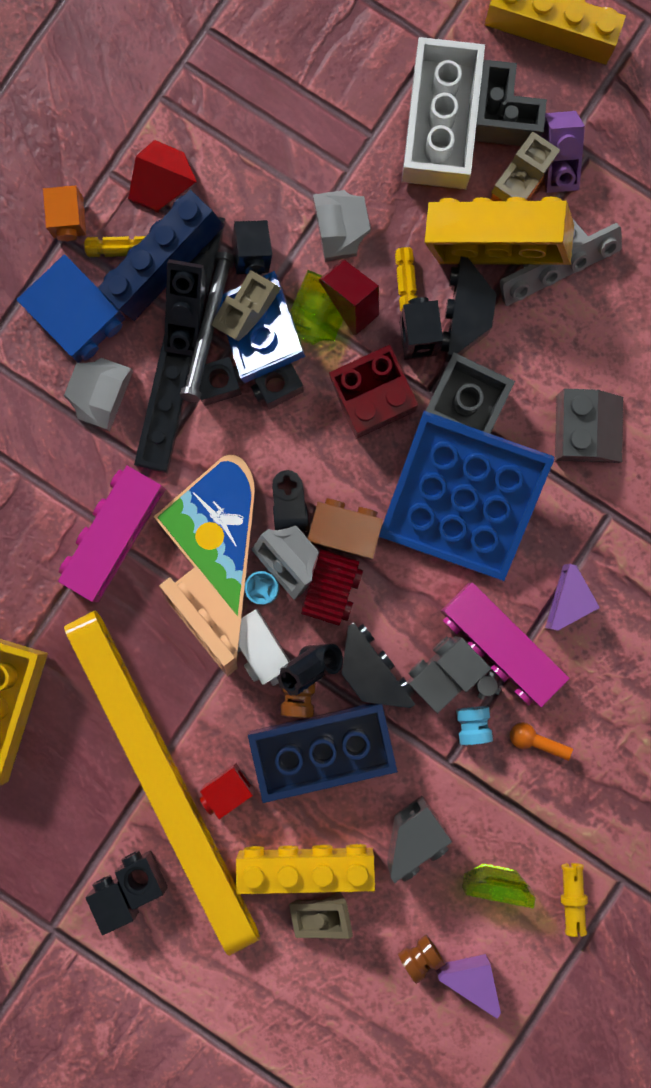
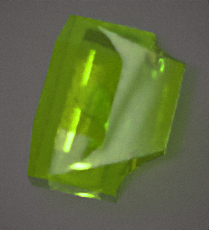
M307 270L290 311L301 341L312 345L319 341H334L343 318L318 281L322 275Z
M482 864L464 874L462 888L467 896L534 908L535 895L529 884L517 870Z

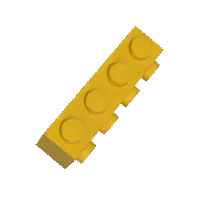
M491 0L484 25L607 65L617 45L626 15L620 14L610 7H598L586 3L585 0Z
M350 844L346 848H333L331 845L312 846V849H298V846L286 845L278 847V850H264L262 846L245 847L244 850H239L236 858L237 894L375 891L373 848H367L364 844Z

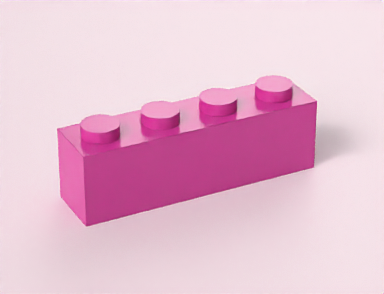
M126 465L123 471L120 469L114 475L110 483V487L113 488L107 499L102 498L98 502L93 512L95 516L94 521L89 528L85 527L80 532L76 540V544L79 545L72 557L67 556L58 571L62 575L57 582L91 602H99L166 490L162 485Z
M473 582L468 583L441 610L446 616L442 620L444 624L456 635L461 631L470 640L468 644L481 658L485 655L493 663L491 670L503 682L509 678L518 687L514 693L526 705L529 706L533 702L535 705L542 707L570 679Z

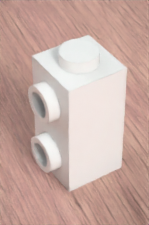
M258 609L241 618L238 652L242 651L248 661L244 664L246 671L254 682L259 679L262 685L269 681L272 686L278 684L277 676L280 674V668L289 663L290 660Z

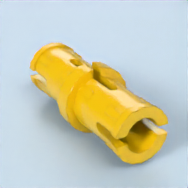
M565 863L561 865L564 894L560 896L561 903L565 909V935L578 937L577 932H580V936L583 937L587 935L585 905L588 904V896L584 894V865L571 863V867H569V864Z

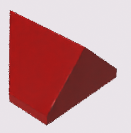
M153 140L135 158L128 196L129 201L159 213L162 207L194 185L197 181L185 153Z

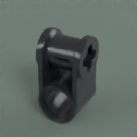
M281 471L274 477L272 483L275 530L278 531L297 526L302 533H309L307 504L305 503L302 480L293 471ZM290 477L292 483H297V488L292 489L291 495H286L284 490L279 489V485L284 484V478Z

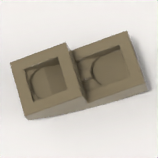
M532 131L516 153L511 164L495 184L491 193L503 201H507L511 197H521L527 200L560 152V149Z
M250 270L235 298L233 299L229 296L225 298L211 325L235 340H241L261 319L281 287Z

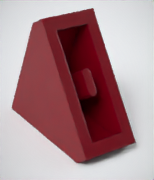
M341 260L318 280L353 335H357L379 316V285L346 260Z

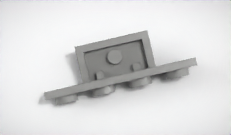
M573 219L574 235L571 265L522 264L524 266L523 269L500 280L504 304L509 306L622 249V234L619 224L615 223L587 236Z

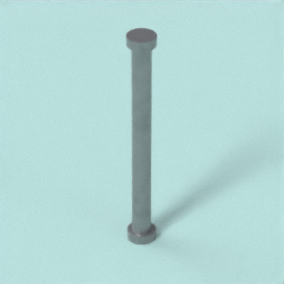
M217 252L214 261L217 265L186 386L181 388L180 397L188 402L200 401L201 392L199 387L214 327L211 324L219 311L229 268L234 265V256L227 252Z

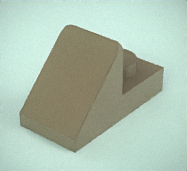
M336 892L323 900H296L289 904L295 938L350 939L353 937L347 902L341 892Z

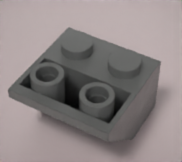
M420 796L394 816L387 858L390 878L394 883L401 878L403 881H407L414 877L420 871L419 865L429 858L432 861L439 859L449 850L447 845L452 843L446 829L423 796Z

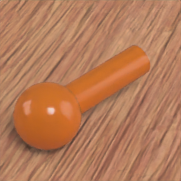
M517 723L510 731V740L519 749L534 747L567 761L571 757L573 748L536 734L533 726L528 723Z

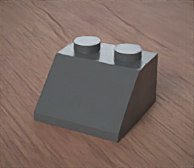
M563 389L556 396L555 461L622 463L623 397L594 389Z

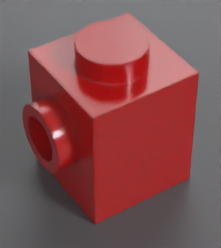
M235 763L205 784L200 790L202 797L199 799L209 815L215 813L220 820L254 795L255 789L237 763Z

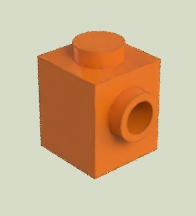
M74 185L43 188L46 228L53 238H57L60 241H73L77 239V236H85L84 200L78 187Z

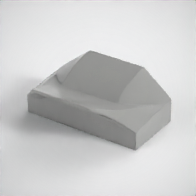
M345 190L314 194L313 203L325 262L357 256L360 242L371 231L364 196L351 195Z
M100 358L95 362L76 363L64 397L76 410L77 419L110 432L133 370L104 358Z
M297 526L278 531L268 529L260 535L251 550L295 600L305 592L312 581V570L319 551Z

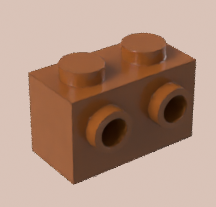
M326 498L325 503L317 502L308 540L314 545L372 560L383 519L377 518L378 512L363 507H358L357 512L344 509V502Z

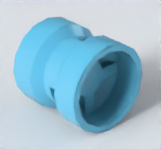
M258 571L252 573L247 578L244 590L251 602L266 605L277 598L279 583L272 574L266 571Z
M488 706L467 707L456 710L457 721L461 723L462 728L459 732L461 745H475L493 741L492 730L488 727V720L490 718Z

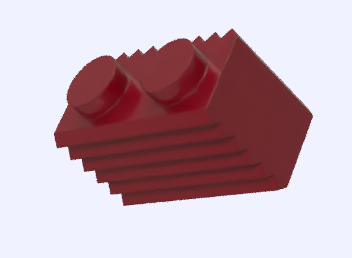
M320 550L301 614L340 626L341 619L348 621L354 603L348 601L351 587L358 589L363 570L358 569L359 561Z

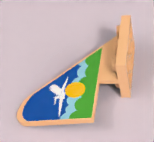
M226 455L220 458L154 516L157 523L194 567L178 581L174 582L169 577L159 587L168 604L226 676H229L238 669V646L255 497L254 480L251 471L244 460L236 455Z

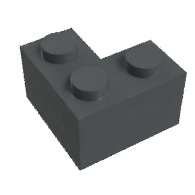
M493 60L483 61L475 141L522 146L532 131L542 136L547 99L514 96L517 63Z
M446 636L433 648L436 654L427 663L422 659L408 672L411 676L407 681L408 684L437 714L462 690L467 692L491 669L461 637L454 636L453 638H448Z

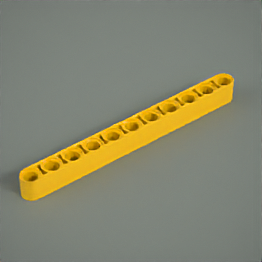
M94 610L65 625L66 635L224 951L230 956L259 941L260 934L241 894H237L236 884L103 619Z

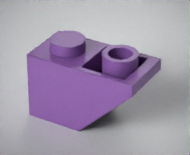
M576 111L545 113L542 138L560 149V152L544 174L547 193L579 190L585 125Z

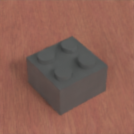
M453 353L426 411L490 434L515 381L459 354Z

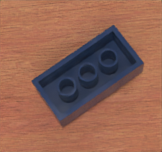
M382 703L365 704L252 730L248 734L263 803L398 772Z

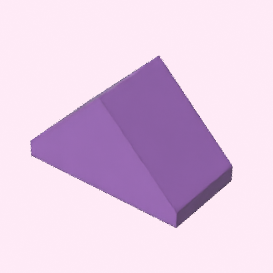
M565 564L562 567L545 626L546 629L558 631L600 608L576 565Z
M486 954L446 962L443 967L436 970L440 982L498 1019L501 1011L491 964Z

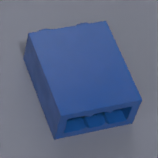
M65 254L16 299L77 363L93 357L99 349L98 345L106 337L111 338L116 335L122 328V322L125 320L120 310Z

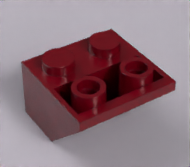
M390 344L329 372L342 410L356 439L408 416L417 410L418 403Z

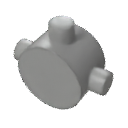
M489 672L488 675H484L476 683V689L479 692L478 698L484 700L485 696H491L494 693L499 695L501 689L498 688L497 681L494 679L495 673Z

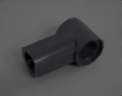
M336 644L308 645L303 647L298 657L280 668V674L277 676L280 688L285 689L289 695H299L325 675L338 673L343 665L342 652Z

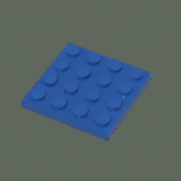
M423 411L379 537L505 581L553 465L554 456Z

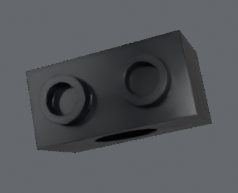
M426 297L411 299L408 301V304L403 305L399 321L404 360L437 356L443 343L438 300L429 301Z

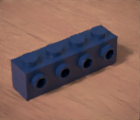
M190 189L185 195L179 197L174 202L172 209L162 220L152 225L148 235L128 251L126 258L116 269L106 274L98 289L121 312L135 321L166 288L168 260L190 263L225 225L213 210Z

